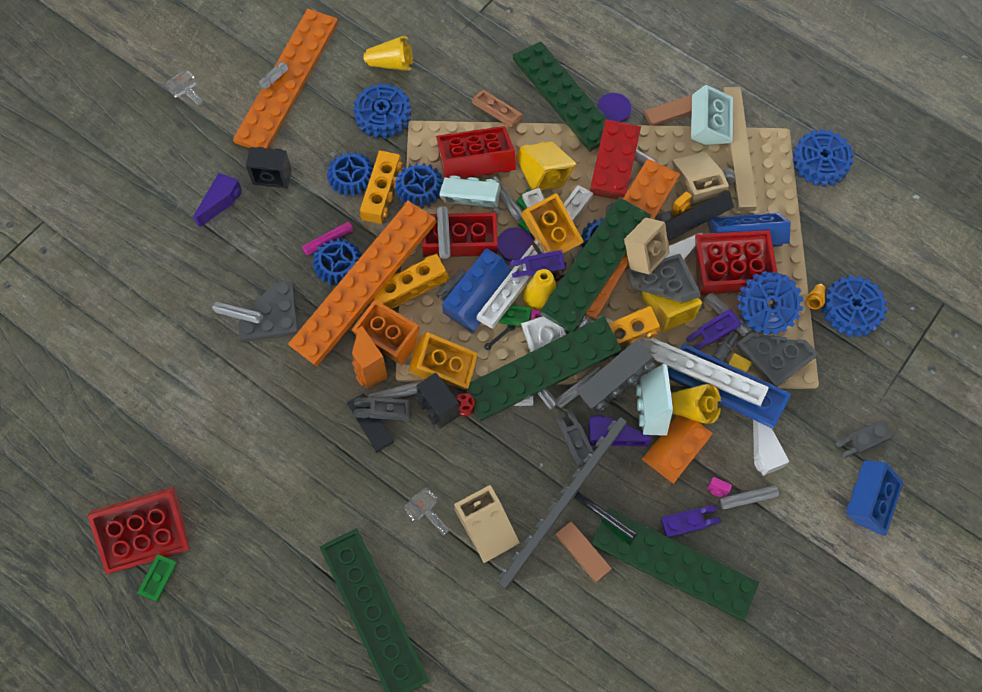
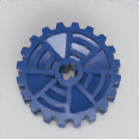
M378 83V86L372 84L369 89L364 88L362 90L363 93L357 95L358 100H354L355 107H353L356 124L360 126L362 132L366 131L369 137L371 135H374L376 139L380 136L383 139H387V136L395 137V133L401 134L403 132L402 128H407V122L411 120V116H409L411 115L410 102H408L409 97L408 95L404 96L405 92L403 90L399 91L396 85L391 87L389 83L386 85Z
M820 129L819 132L812 130L810 134L806 133L803 138H800L799 144H797L793 152V162L796 164L794 170L799 171L798 176L800 178L805 177L807 183L811 181L815 186L817 184H821L822 187H826L827 184L833 186L835 181L839 183L842 181V177L845 178L851 168L850 165L854 162L851 159L854 156V152L850 151L852 146L846 144V138H840L841 134H833L832 130L825 132L824 129Z
M764 271L761 275H753V280L747 279L745 287L741 286L742 294L737 296V299L740 300L737 309L741 310L740 318H744V323L747 326L749 325L751 329L766 335L769 333L776 335L780 330L782 332L787 331V326L793 327L795 325L793 321L800 318L798 312L803 310V306H800L803 297L799 296L801 289L795 287L796 282L790 280L789 276L773 271L771 273ZM769 300L773 301L772 304H770L771 306H767V302H770Z
M849 275L847 279L841 277L839 282L835 281L825 293V304L822 313L826 314L825 321H830V327L832 329L837 328L838 333L844 332L848 337L854 334L856 338L860 337L861 334L867 336L870 331L876 330L881 321L885 319L884 313L887 312L888 308L884 305H886L887 299H883V291H878L877 288L879 286L877 284L872 285L871 280H862V276L854 278L853 275Z

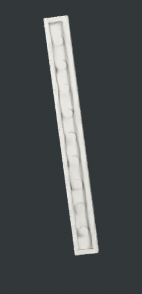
M579 185L563 204L573 223L593 198V192ZM535 240L534 242L540 251L546 253L538 241ZM532 245L521 259H524V257L537 255V252L535 251ZM525 264L513 268L478 313V321L492 329L495 327L533 277L526 275L512 278V273L526 270Z
M584 317L580 328L593 322V320ZM606 318L608 323L613 322L612 320ZM618 332L615 338L622 339L625 337V333ZM646 337L640 340L658 363L667 364V367L709 385H714L718 389L755 405L761 406L769 387L657 339H647Z

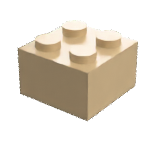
M645 217L624 239L629 266L634 271L649 275L670 253L665 222Z

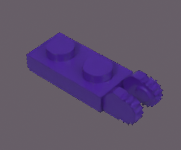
M562 250L527 256L524 259L509 262L510 266L513 267L522 264L526 266L525 271L512 273V278L526 275L533 276L541 269H546L550 272L565 269Z
M729 309L699 327L686 340L690 343L702 336L704 340L693 347L700 351L707 345H711L740 327L741 322L733 311Z
M716 505L661 517L660 519L665 535L669 538L703 530L706 527L721 523L719 517L706 521L703 518L704 514L715 512L717 510Z

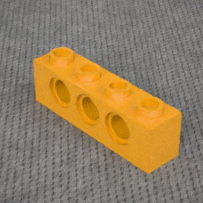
M379 150L360 208L361 220L383 224L384 218L388 217V205L393 201L395 180L398 178V173L402 172L403 162H401L399 154Z
M436 253L426 257L417 264L409 266L400 273H395L374 299L388 308L394 309L450 280Z
M651 306L608 323L614 336L618 332L625 333L624 338H616L621 349L631 345L636 339L639 341L646 337L651 339L656 337L658 332H661L660 325ZM637 324L644 326L639 332L633 330Z

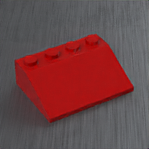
M505 126L436 136L444 178H450V176L469 178L516 170L515 149Z
M770 230L695 235L696 275L700 295H706L711 292L714 294L741 293V286L745 287L747 285L745 282L747 279L753 280V275H761L764 271L770 273L771 271L777 272Z
M174 486L94 509L87 515L106 575L154 561L157 554L167 557L189 550L182 512Z

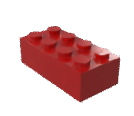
M605 120L590 187L593 195L616 200L619 197L622 199L625 197L641 126Z
M496 212L448 213L450 257L480 256L486 248L497 254ZM430 214L437 220V214ZM438 223L434 225L422 240L423 258L436 253L439 257Z

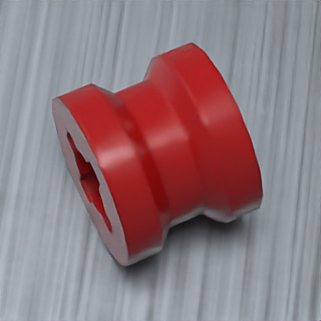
M467 393L458 395L456 400L459 403V415L462 417L470 416L474 411L473 397Z

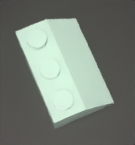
M708 85L703 86L692 95V140L704 145L725 144L733 141V97Z
M450 176V178H444L440 197L444 203L498 208L501 186L496 180L486 179V182L473 177L463 180L459 176Z
M662 364L648 374L641 376L640 384H636V396H639L637 410L641 411V414H639V426L642 427L643 435H667L673 406L667 364Z

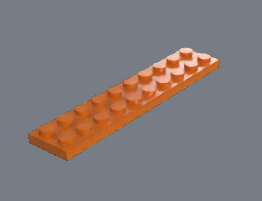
M307 8L274 66L277 68L276 65L283 61L287 65L288 70L284 74L281 73L282 75L273 84L270 83L267 89H261L233 138L235 144L247 148H270L339 23L338 18Z
M647 158L623 199L651 214L650 219L655 220L679 179L680 173ZM627 254L585 317L593 321L598 318L629 264Z
M407 201L288 345L317 367L437 223L436 218L410 201Z

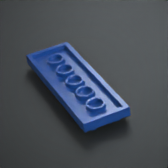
M685 343L682 344L680 350L769 387L761 406L721 389H718L721 397V402L718 403L774 429L790 399V393ZM670 367L668 369L669 379L687 388L707 384Z

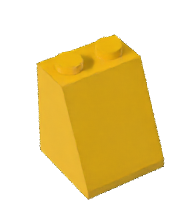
M552 141L521 146L516 156L532 190L539 188L542 191L563 187L576 166L575 161Z
M644 291L641 293L646 306L652 307L660 325L661 333L695 320L702 306L699 298L680 303Z

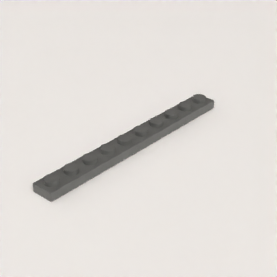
M620 417L617 422L615 420L612 421L607 429L610 432L606 437L601 436L595 445L598 447L594 453L590 452L584 460L585 466L582 470L580 468L576 470L572 476L574 481L570 486L566 484L560 492L561 499L558 503L554 501L548 509L550 514L546 519L543 517L536 525L538 529L534 535L530 534L523 543L525 548L522 552L517 551L511 559L513 562L509 570L505 568L498 577L501 580L499 584L507 590L625 428L626 420Z

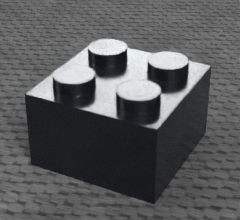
M250 147L246 168L252 184L288 189L292 169L287 152L282 149Z
M437 373L416 385V396L418 398L416 401L422 410L426 409L429 413L427 416L433 425L437 424L439 429L459 417V403Z

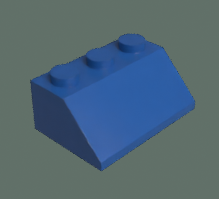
M864 461L862 468L859 470V477L853 488V495L847 506L846 514L854 523L886 536L903 481L887 463Z

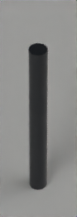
M579 491L574 496L577 501L632 540L636 538L637 533Z

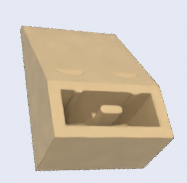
M706 152L672 160L676 172L680 173L679 180L684 192L687 191L692 195L689 202L690 206L700 204L728 190L729 185L723 171Z
M491 485L454 504V510L483 563L520 544Z

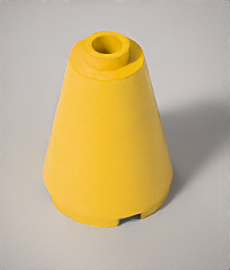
M400 36L368 48L366 53H364L365 63L370 67L410 71L412 68L409 67V64H412L413 60L411 45H407L406 40H409L408 37Z
M538 270L524 288L522 300L525 307H531V310L540 311L557 287L553 274L549 270Z
M704 384L671 393L672 414L703 424H712L718 419L721 408H718V402H721V397L714 385Z

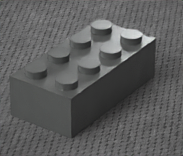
M636 339L582 385L577 392L592 410L603 412L610 406V401L614 398L619 399L625 393L624 389L629 385L632 387L640 381L639 377L643 373L648 374L656 367L654 364L657 361L643 344Z

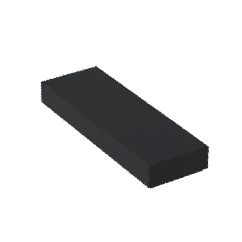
M364 393L358 396L359 398H367ZM356 398L347 402V405L349 406L353 415L356 409H369V406H355L354 400ZM355 417L376 453L393 443L392 438L380 419Z

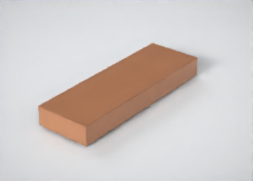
M482 90L472 98L474 105L511 128L523 119L521 112L485 90Z
M692 95L645 110L644 115L650 126H657L692 114Z
M572 521L556 533L555 536L595 583L612 570Z

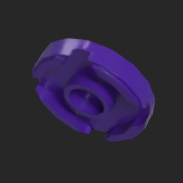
M609 93L602 96L597 104L598 109L608 120L617 122L629 119L632 110L628 98L618 93Z
M508 228L498 237V253L506 261L519 260L532 245L533 238L529 232L522 228Z

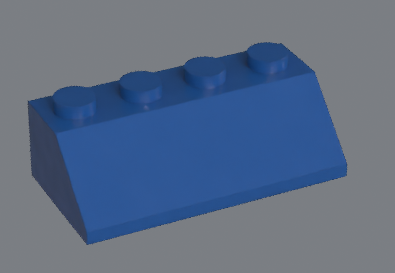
M779 212L722 216L707 221L710 234L770 230L773 246L780 247L783 244L790 243L791 222Z
M486 248L442 303L443 314L474 333L482 323L477 320L478 313L512 271L502 257Z

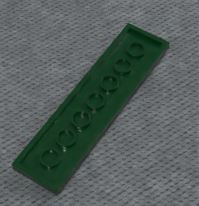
M540 41L513 54L515 63L586 149L591 152L599 148L607 118L547 47Z
M619 197L540 310V315L567 331L574 332L626 256L627 251L624 239L645 217L651 218V214Z
M605 316L470 382L469 388L466 390L473 397L476 413L479 419L483 421L621 353L622 349Z
M609 508L607 509L609 514L635 531L637 536L632 540L603 519L591 543L594 548L741 621L745 620L760 582Z
M356 528L319 546L385 692H412L429 683L430 681L358 529Z

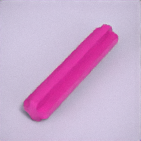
M346 222L303 245L302 249L306 255H310L318 250V246L323 247V242L329 244L330 239L334 242L337 238L340 239L353 232V227L349 222Z

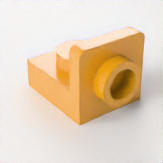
M686 191L674 202L671 210L673 216L691 208L689 203L692 197L691 194Z

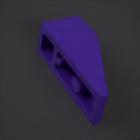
M218 173L193 216L197 226L201 227L234 204L235 200L242 193L238 179Z
M603 415L590 417L588 434L591 446H595L601 436H607L610 432L607 429L614 419ZM626 425L611 446H648L651 436L643 435L642 432Z

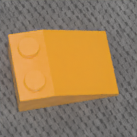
M557 193L525 209L521 213L528 229L546 253L562 250L563 254L584 243Z
M426 332L417 339L408 372L424 379L437 373L444 384L468 389L478 353Z

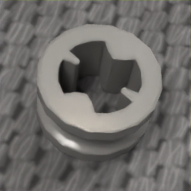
M722 170L728 185L735 182L734 170Z

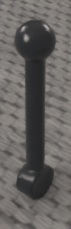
M508 325V328H506L502 333H500L495 339H493L490 343H486L484 345V348L486 350H490L492 348V345L495 344L506 333L515 330V326Z

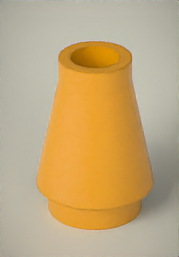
M815 285L814 289L807 295L806 303L809 308L819 309L824 306L826 290L824 285Z

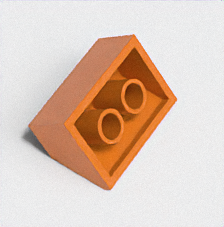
M374 299L352 328V331L357 336L358 328L363 326L378 350L403 366L414 351L420 326Z
M363 326L359 327L352 351L354 359L352 365L355 368L354 372L357 375L356 379L361 386L365 385L367 390L386 380L387 373L383 355Z
M677 415L669 425L667 435H661L642 460L674 484L713 433L699 422Z

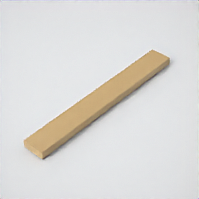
M723 87L722 92L733 97V141L729 143L732 170L735 172L734 185L738 210H756L757 201L741 87Z

